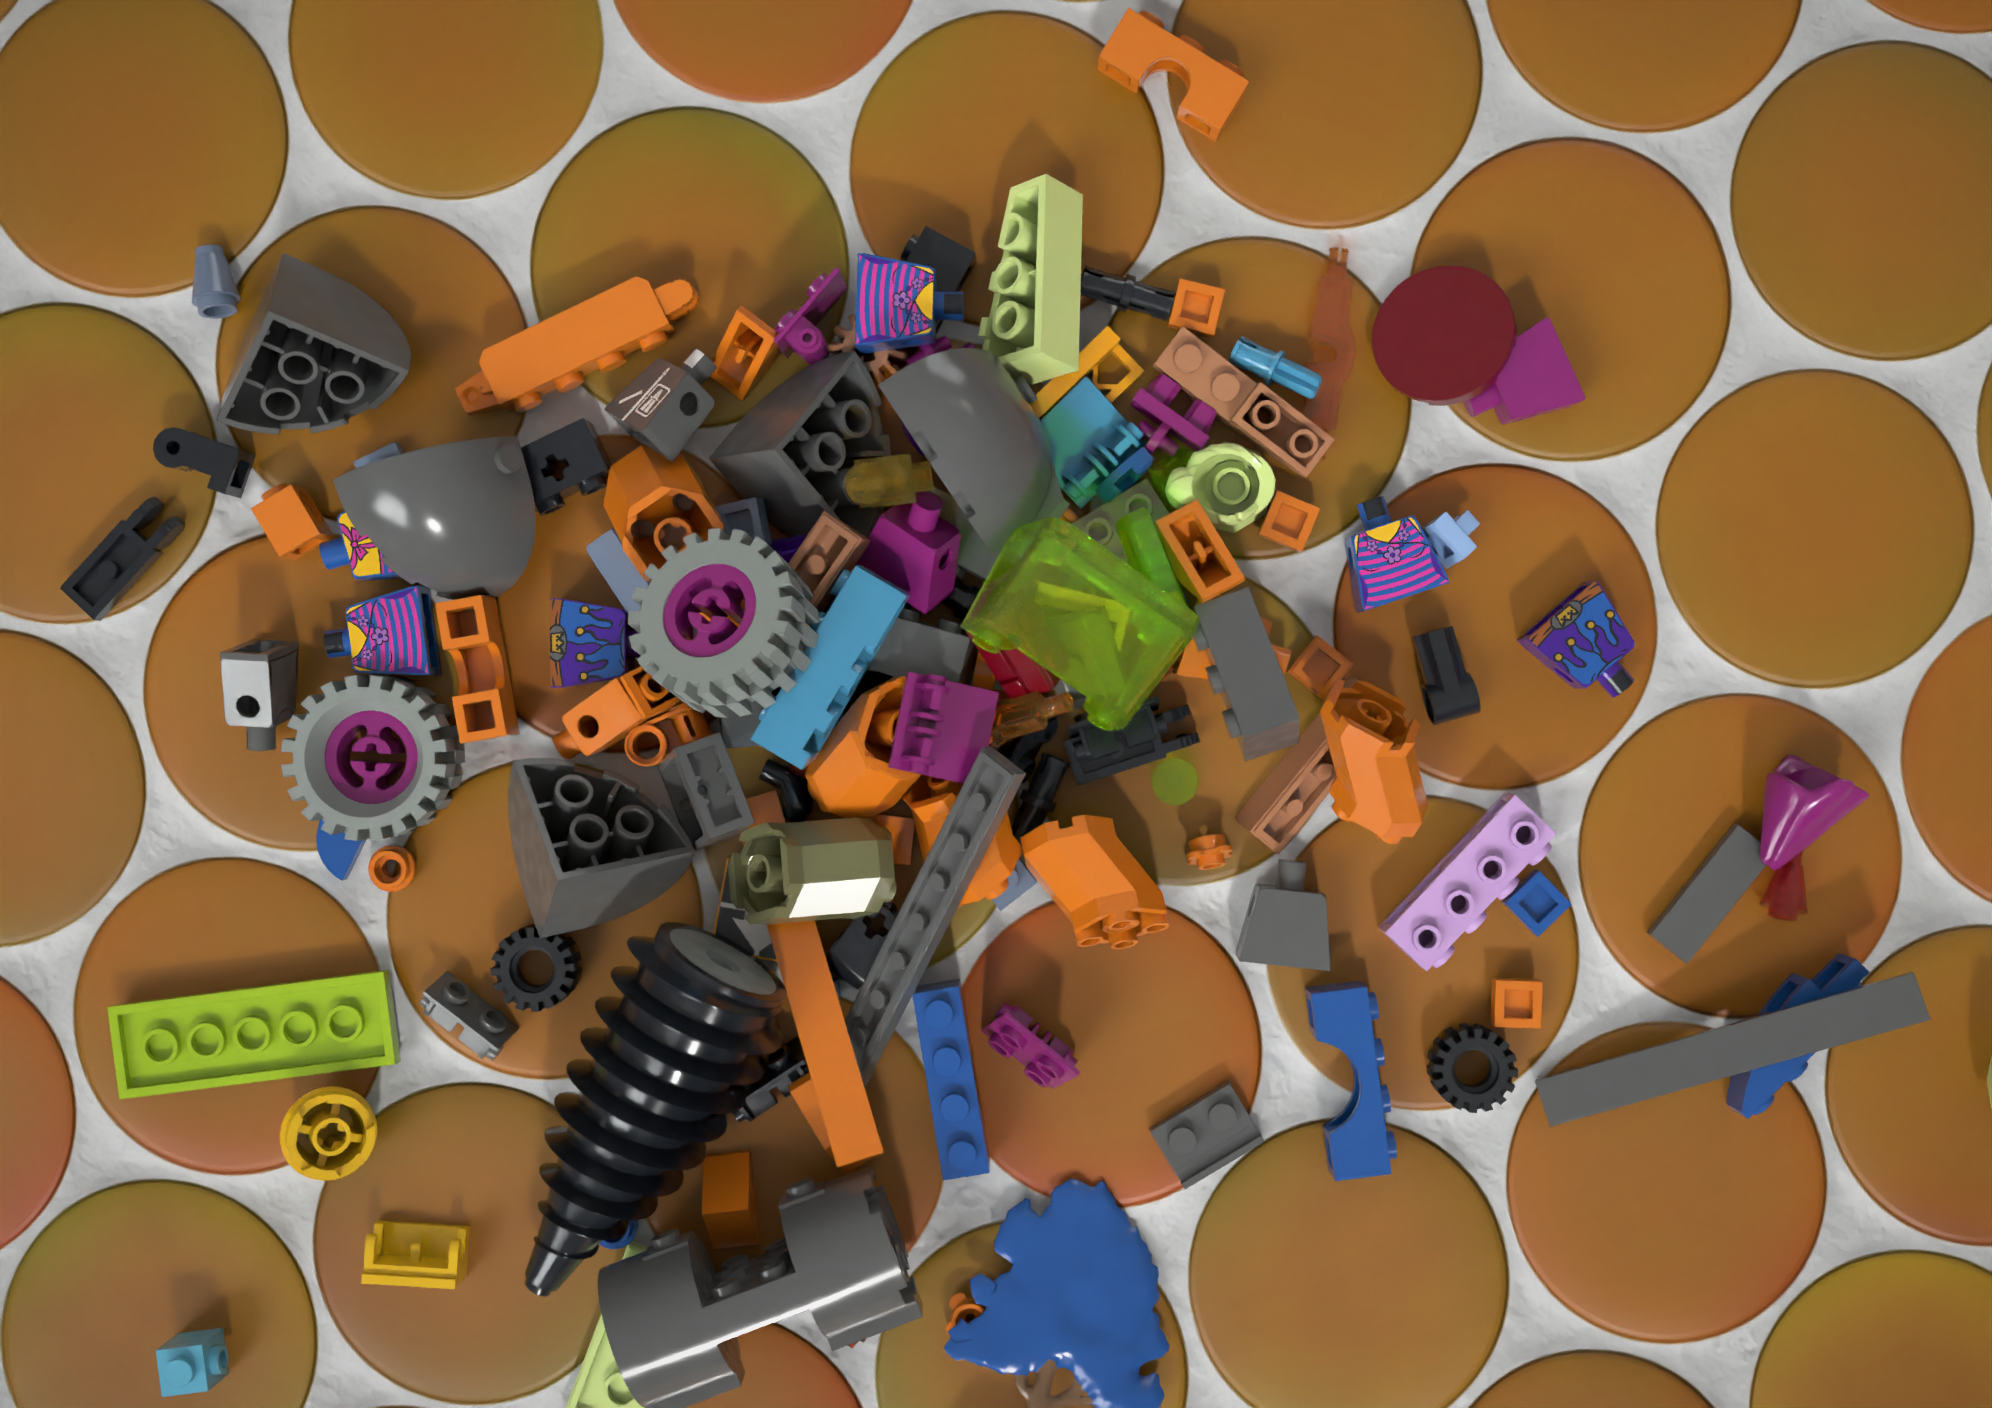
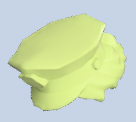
M1224 441L1220 444H1211L1205 449L1193 452L1186 468L1174 469L1169 475L1165 494L1169 503L1177 510L1198 500L1215 528L1235 533L1266 515L1269 502L1276 490V479L1271 466L1261 456L1260 452L1245 448L1236 443Z

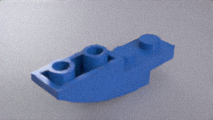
M1838 953L1811 980L1791 973L1773 993L1758 1016L1862 986L1860 981L1870 972L1857 959ZM1816 1052L1731 1076L1726 1104L1733 1111L1747 1119L1752 1115L1764 1112L1773 1103L1775 1098L1773 1094L1786 1081L1791 1082L1801 1076L1808 1067L1807 1061Z

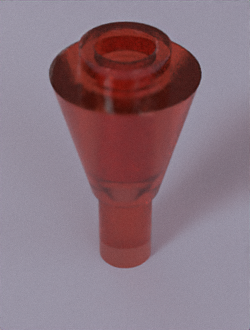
M1803 851L1774 871L1759 903L1760 906L1768 909L1767 916L1785 921H1797L1798 914H1808L1804 869L1801 865Z

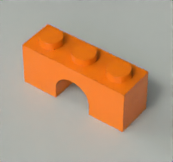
M1128 7L1099 55L1097 70L1136 94L1151 74L1159 71H1168L1176 74L1184 82L1187 91L1179 106L1176 118L1216 142L1244 97L1250 81L1243 78V71L1235 64L1227 60L1217 62L1204 54V48L1194 39L1185 35H1181L1178 38L1163 29L1164 24L1153 14L1147 11H1140L1138 14Z
M478 595L435 603L443 650H448L451 653L458 675V695L452 697L460 744L520 734L496 598Z

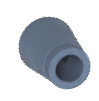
M218 245L197 247L194 259L192 304L198 308V314L205 318L219 319L236 314L238 311L237 304L241 301L223 247Z

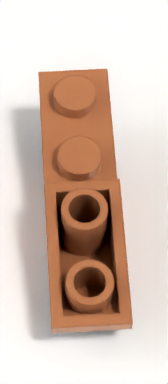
M1183 326L1152 365L1160 373L1175 381L1181 389L1188 393L1187 397L1193 402L1199 399L1217 412L1215 418L1304 478L1310 474L1335 440L1261 382H1254Z

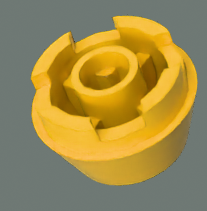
M336 1086L318 1088L299 1098L286 1113L280 1130L281 1150L288 1164L299 1174L320 1181L336 1180L353 1173L368 1159L377 1138V1121L369 1103L358 1093Z

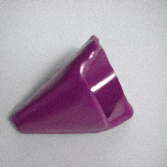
M1786 756L1773 772L1767 774L1765 780L1760 842L1761 862L1774 870L1779 869L1848 813L1862 804L1870 795L1850 780L1841 779L1818 767L1812 766L1798 756Z

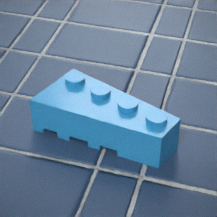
M856 565L852 572L844 569L831 591V594L836 597L827 614L823 611L819 612V623H813L810 626L818 634L816 648L806 647L803 652L811 660L806 672L796 667L794 668L789 677L797 684L788 693L781 688L777 696L773 694L776 703L763 708L758 718L761 722L750 739L801 770L818 756L911 595L863 565Z

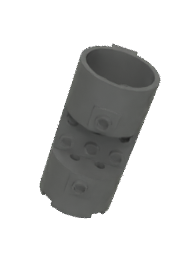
M869 1166L829 1182L823 1180L814 1183L813 1178H807L786 1188L787 1194L781 1197L778 1206L785 1238L767 1245L764 1248L766 1253L748 1259L747 1254H741L724 1261L720 1265L722 1268L720 1271L716 1270L706 1247L700 1238L694 1234L693 1230L679 1234L678 1229H672L651 1239L652 1245L648 1246L646 1251L602 1267L598 1273V1296L604 1327L619 1371L637 1403L644 1408H685L740 1387L745 1370L740 1357L737 1336L810 1309L820 1331L828 1339L832 1351L923 1317V1303L914 1276H908L907 1270L910 1267L907 1257L909 1256L894 1212L883 1186L874 1188L873 1180L877 1179L874 1168Z

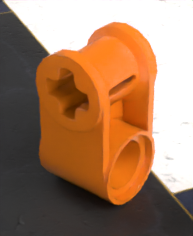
M682 703L667 710L663 715L632 729L625 739L624 747L626 755L633 763L645 767L659 765L674 748L716 734L717 732L711 731L704 713L692 709L686 703ZM687 717L689 718V720H690V722H691V725H692V727H693V729H694V731H695V733H696V736L694 735V733H693V731H692V729H691V726H690V724H689V722H688V720H687ZM646 732H652L660 741V750L651 759L641 756L637 748L640 736Z

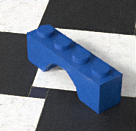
M961 979L918 985L912 996L943 1181L990 1173V1155L973 1069Z
M1360 980L1305 987L1311 1034L1317 1041L1330 1044L1343 1051L1350 1061L1354 1077L1353 1090L1347 1105L1335 1118L1323 1124L1328 1171L1335 1181L1392 1174L1390 1159L1397 1158V1149L1393 1131H1386L1384 1113L1391 1112V1102L1387 1085H1380L1378 1067L1385 1065V1056L1381 1039L1374 1038L1372 1020L1379 1019L1375 992H1368L1367 986Z

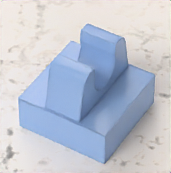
M1466 510L1460 517L1458 515L1454 519L1447 512H1444L1427 523L1422 530L1438 560L1448 569L1465 559L1477 548L1468 535L1480 525V522L1469 510Z

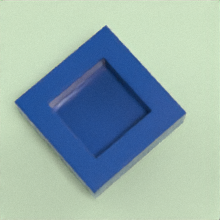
M1536 869L1502 900L1503 904L1537 937L1572 905Z

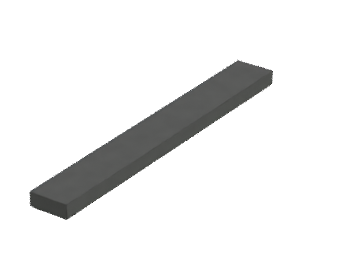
M993 747L981 748L845 1018V1024L864 1086L867 1085L1026 775L1023 770Z
M1909 972L1536 1079L1535 1083L1551 1127L1928 1021L1931 1018L1913 972Z

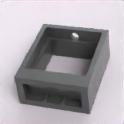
M720 732L674 748L657 766L678 822L687 834L695 852L733 838L755 823ZM683 800L688 801L691 805L687 811L680 807V803Z

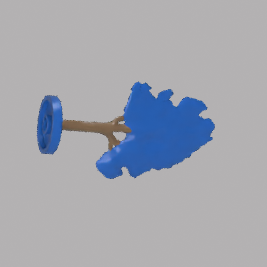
M1070 1178L1063 1184L1055 1187L1051 1193V1204L1041 1216L1031 1208L1030 1199L1024 1198V1201L1011 1208L1007 1212L1005 1221L1001 1224L994 1241L995 1252L1013 1263L1010 1271L1000 1274L994 1281L982 1273L970 1279L972 1296L975 1302L987 1308L980 1316L968 1324L961 1318L958 1324L948 1331L951 1338L944 1346L946 1354L956 1361L965 1359L980 1367L990 1368L1003 1375L1006 1373L1015 1375V1383L1018 1391L1026 1398L1027 1408H1062L1068 1405H1094L1095 1408H1160L1164 1399V1391L1160 1385L1159 1375L1151 1373L1147 1376H1141L1139 1374L1140 1366L1146 1362L1163 1357L1170 1346L1159 1326V1315L1153 1312L1154 1305L1160 1299V1291L1157 1289L1158 1267L1153 1264L1152 1255L1148 1250L1147 1244L1140 1238L1138 1227L1130 1225L1125 1213L1116 1205L1114 1197L1108 1192L1105 1182L1099 1181L1096 1187H1090L1078 1179ZM1065 1367L1072 1371L1075 1381L1070 1388L1056 1396L1050 1395L1053 1376L1057 1370ZM1029 1371L1034 1372L1036 1375L1034 1385H1028L1027 1376ZM1083 1391H1086L1088 1396H1081Z

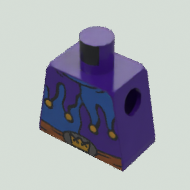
M1596 580L1582 583L1517 639L1521 646L1575 689H1585L1597 680L1608 694L1614 698L1624 692L1635 681L1619 662L1622 657L1634 648V640L1603 588Z
M550 598V688H568L609 681L634 670V657H641V655L631 648L629 636L639 632L628 624V613L626 610L560 598Z

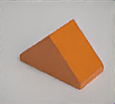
M740 306L736 310L712 359L717 369L710 377L743 401L781 354L780 349L773 341L778 333L745 307Z
M1198 500L1155 521L1156 528L1178 581L1201 603H1205L1245 581L1243 573Z
M750 1150L706 1155L703 1161L702 1217L714 1249L756 1245L761 1242Z

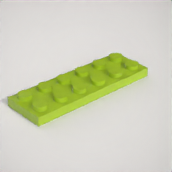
M389 969L115 1004L107 1007L119 1100L394 1065L401 1061Z

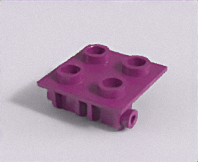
M837 267L829 276L825 272L820 274L808 288L806 295L810 298L797 312L791 309L777 324L775 331L778 335L773 341L787 359L795 352L808 364L812 365L829 357L828 344L816 325L848 289Z
M907 672L888 768L964 783L981 748L989 747L999 692L948 681L946 677L927 674L926 676Z
M1004 1002L994 1015L996 1019L981 1030L989 1037L988 1044L997 1053L1006 1058L1014 1057L1026 1067L1024 1073L1027 1077L1041 1087L1050 1086L1054 1089L1081 1073L1074 1067L1078 1062L1072 1056L1074 1051L1057 1037L1052 1038L1047 1045L1046 1042L1052 1035L1049 1030L1039 1039L1035 1034L1041 1024L1036 1022L1028 1030L1027 1027L1033 1018L1016 1004L1011 1007L1008 1003Z

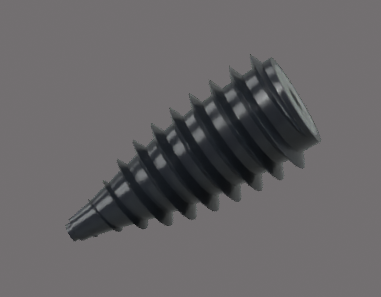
M678 922L661 924L654 938L632 936L628 939V948L640 964L638 968L618 966L614 967L611 971V978L617 988L623 993L622 998L606 996L596 1000V1011L608 1027L586 1028L581 1032V1043L593 1060L575 1059L567 1064V1074L580 1092H562L555 1097L554 1104L556 1110L568 1123V1127L553 1126L546 1129L544 1134L548 1146L558 1156L557 1163H544L539 1167L542 1179L550 1188L547 1200L539 1201L537 1205L543 1216L538 1235L533 1238L535 1245L525 1270V1286L534 1294L546 1297L552 1291L558 1290L584 1259L591 1258L597 1253L599 1243L602 1240H612L621 1237L628 1229V1220H640L651 1216L658 1206V1197L671 1195L678 1191L683 1184V1170L695 1168L704 1161L706 1157L705 1142L719 1139L725 1133L727 1128L726 1114L741 1109L746 1103L747 1092L745 1084L754 1083L763 1077L765 1073L763 1055L776 1052L782 1047L784 1041L783 1031L775 1016L781 1012V1005L787 996L784 984L761 961L726 939L701 928Z

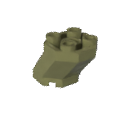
M853 817L793 823L766 822L743 830L738 841L745 842L741 853L733 852L728 862L730 900L737 909H745L749 915L743 917L749 924L768 925L837 918L856 919L878 913L884 902H890L893 899L897 889L892 834L886 827H878L871 818Z

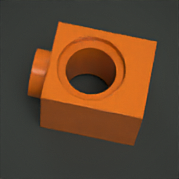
M286 483L276 485L262 494V502L251 508L279 557L296 560L318 547L320 543L335 537L306 488L295 485L288 486Z

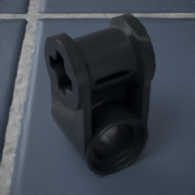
M891 901L884 902L878 913L854 919L847 930L842 931L826 954L829 970L857 990L863 985L899 913L898 908ZM878 913L883 914L886 917L883 924L886 928L880 927L877 931H873L869 927L872 921L870 917L874 918Z

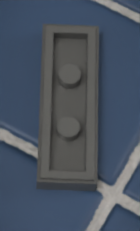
M1733 824L1646 933L1682 962L1688 964L1765 868L1766 865L1760 860V841L1740 825Z

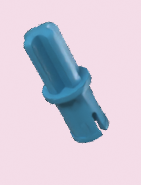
M1241 336L1236 342L1229 358V362L1232 365L1264 379L1265 385L1271 386L1273 383H1277L1309 399H1313L1318 393L1323 380L1320 374L1286 359V352L1280 350L1277 353L1258 345L1244 336Z

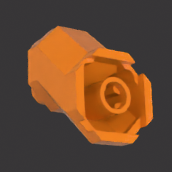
M641 445L610 466L603 506L622 542V549L644 580L651 581L643 574L651 563L660 569L667 562L661 552L670 545H673L679 552L687 548L683 537L696 533L704 541H708V529L721 528L725 531V524L707 494L703 482L683 453H679L671 462L650 447Z
M895 676L861 694L833 728L816 759L808 765L805 774L808 781V791L811 797L817 801L822 812L839 818H873L894 806L921 776V774L888 768L906 680L905 676Z
M1335 680L1320 710L1336 772L1329 789V793L1335 800L1332 804V810L1339 818L1348 822H1355L1374 832L1382 841L1388 844H1398L1402 837H1413L1423 822L1428 806L1413 746L1421 725L1415 717L1408 723L1403 716L1407 708L1403 702L1371 683L1356 681L1352 688H1343L1346 680Z
M921 775L902 796L903 800L912 810L923 863L964 783ZM1006 812L957 909L963 905L980 901L984 897L987 900L995 899L1007 889L1009 885L1007 878L1012 875L1016 863L1023 853L1022 846L1012 834L1008 812Z
M1092 815L1071 817L1072 827L1060 829L1058 820L1044 823L1020 837L1027 869L1072 922L1077 946L1088 947L1099 943H1110L1111 949H1125L1138 943V936L1159 932L1169 927L1162 891L1116 836L1112 818Z

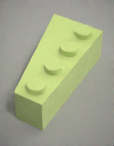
M1048 174L1010 188L998 247L1004 250L1003 256L996 271L991 274L988 290L994 292L989 317H982L978 336L984 339L982 350L998 357L1014 380L1022 375L1029 385L1079 370L1083 194Z

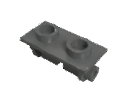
M448 971L423 992L422 995L424 997L419 1002L425 1008L423 1013L431 1017L447 1031L451 1032L458 1023L461 1024L464 1030L457 1039L477 1053L481 1059L486 1056L493 1061L504 1048L503 1045L519 1030V1027L509 1020L502 1011L491 1006L473 992L466 983L457 979Z

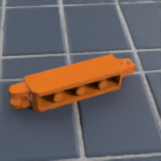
M635 276L484 349L479 360L482 370L455 388L457 396L466 413L471 416L499 407L509 411L515 409L517 413L528 411L542 403L541 396L555 389H558L559 393L572 390L584 382L583 376L597 369H600L601 372L611 371L626 362V355L640 348L643 352H649L668 342L667 335L676 332L672 322L688 315L689 311L693 312V309H697V305H700L698 302L700 300L699 293L686 279L681 280L679 278L677 281L674 279L673 283L668 282L655 288L648 280Z

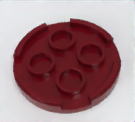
M1454 265L1429 268L1412 275L1400 283L1381 305L1372 331L1374 358L1386 381L1401 394L1411 399L1428 403L1431 406L1458 404L1478 396L1498 380L1497 376L1505 367L1513 347L1516 345V319L1504 291L1484 273L1468 267Z

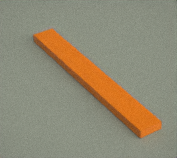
M776 790L746 799L755 822L746 829L766 822L786 823ZM815 920L768 924V932L784 987L787 991V997L837 1168L883 1154L881 1141Z

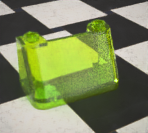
M1045 517L1016 528L1011 533L960 627L974 636L972 640L977 646L988 652L999 653L1000 649H1017L1087 697L1083 703V708L1089 713L1087 718L1093 725L1106 731H1113L1128 725L1192 640L1200 624V619L1190 608L1077 527L1059 518Z

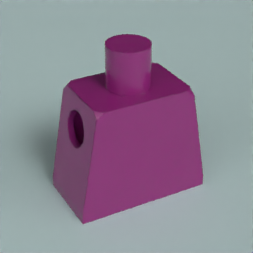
M1548 317L1517 337L1516 345L1513 347L1508 362L1497 376L1498 380L1483 393L1464 401L1463 404L1471 417L1494 408L1500 423L1505 425L1569 408L1585 400L1586 397L1553 324Z
M922 491L918 492L914 499L904 498L881 515L868 537L871 541L855 566L863 565L910 593L911 595L907 603L926 615L953 592L961 533L957 527L939 516L943 506L941 498L934 493Z

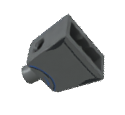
M252 639L220 652L225 721L230 726H246L248 750L276 749V726L291 719L292 715L296 712L299 641Z

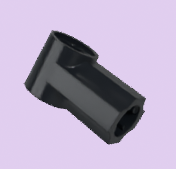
M1453 626L1411 637L1424 680L1422 697L1431 723L1438 725L1480 713L1481 705L1478 691L1472 676L1465 671Z

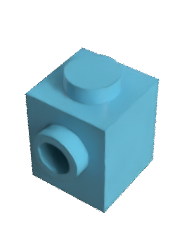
M223 1328L178 1333L155 1350L162 1397L209 1391L229 1374V1356L225 1346Z

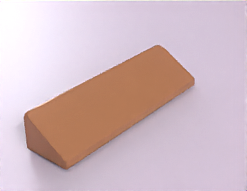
M823 511L788 563L810 588L814 599L809 602L818 610V614L820 611L825 610L834 597L831 591L843 570L847 569L851 572L871 542L867 537L826 511Z
M1350 676L1345 681L1343 688H1352L1354 683L1360 680ZM1320 713L1300 736L1299 742L1291 747L1235 817L1239 824L1278 855L1329 794V789L1336 774Z

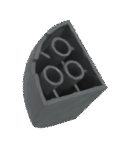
M282 253L237 355L216 421L236 428L268 434H280L281 429L310 428V433H315L346 425L349 423V418L364 412L368 408L376 409L401 385L410 370L411 351L407 338L392 316L363 291L333 274Z
M958 348L942 351L920 359L878 385L991 554L1016 537L1031 522L1046 497L1051 481L1053 461L1047 433L1030 405L1037 400V397L1022 375L1014 380L1001 360L988 351L976 348Z
M855 351L844 352L822 359L799 371L759 401L740 420L709 459L744 500L754 497L764 498L768 522L791 537L809 534L823 511H826L868 538L884 509L885 502L880 501L884 474H890L891 463L889 434H883L877 409V406L882 405L876 386Z
M517 435L466 440L418 449L361 466L333 479L347 516L361 537L367 534L372 543L385 556L381 561L410 584L418 582L437 591L436 596L451 600L478 595L497 597L509 590L519 580L528 564L535 536V503L531 482Z
M527 758L513 761L508 788L511 841L522 889L540 938L596 926L631 913L662 895L681 878L689 867L695 850L687 834L664 805L656 806L651 800L639 792L640 786L605 768L603 773L574 766L575 760Z

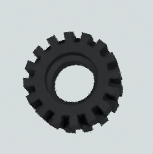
M534 924L511 933L509 937L501 941L499 944L500 949L494 952L492 960L496 961L495 966L490 968L491 976H496L498 981L493 984L496 991L502 990L505 994L502 999L507 1004L513 1001L517 1004L515 1008L522 1011L530 1008L531 1012H538L544 1008L549 1009L568 997V994L576 988L578 984L576 981L577 977L582 972V966H578V960L582 959L580 951L575 952L572 946L576 944L572 937L567 939L563 936V933L540 938ZM541 950L550 956L554 965V971L551 979L546 984L534 985L523 978L520 971V961L527 951Z
M1460 1023L1457 1029H1453L1451 1026L1445 1029L1446 1035L1443 1038L1438 1036L1435 1038L1433 1043L1436 1047L1434 1051L1429 1050L1427 1058L1430 1060V1066H1426L1427 1074L1432 1079L1430 1082L1433 1088L1453 1107L1459 1110L1462 1108L1466 1109L1469 1113H1477V1109L1481 1108L1485 1112L1493 1110L1491 1104L1495 1102L1502 1105L1507 1100L1503 1097L1505 1092L1508 1090L1512 1093L1515 1088L1512 1078H1518V1069L1514 1067L1513 1063L1517 1059L1515 1053L1509 1049L1510 1045L1491 1029L1489 1030L1483 1025L1476 1023L1474 1026H1470L1468 1023ZM1469 1050L1483 1052L1489 1062L1487 1076L1480 1083L1474 1085L1461 1083L1455 1075V1063L1458 1057Z

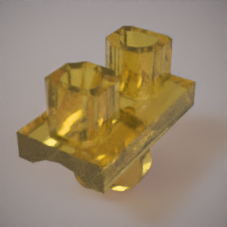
M910 453L854 460L855 465L848 471L845 478L847 494L852 501L860 504V508L916 503L915 492L933 489L929 461L911 463Z

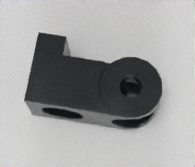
M174 427L161 431L153 444L154 456L160 464L183 472L199 471L211 475L207 488L237 498L242 497L256 457L255 454Z

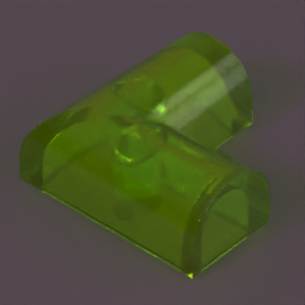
M1142 507L1126 514L1118 520L1115 530L1138 591L1152 617L1158 624L1168 628L1180 627L1192 622L1191 619L1193 617L1148 509L1145 510Z

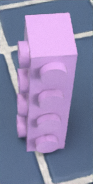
M1504 792L1377 928L1425 971H1428L1432 965L1435 968L1440 967L1454 953L1455 947L1452 944L1465 931L1467 934H1470L1484 922L1487 917V913L1484 910L1496 897L1502 900L1516 888L1520 881L1516 876L1529 863L1534 866L1549 853L1552 848L1549 841L1557 833L1516 795Z

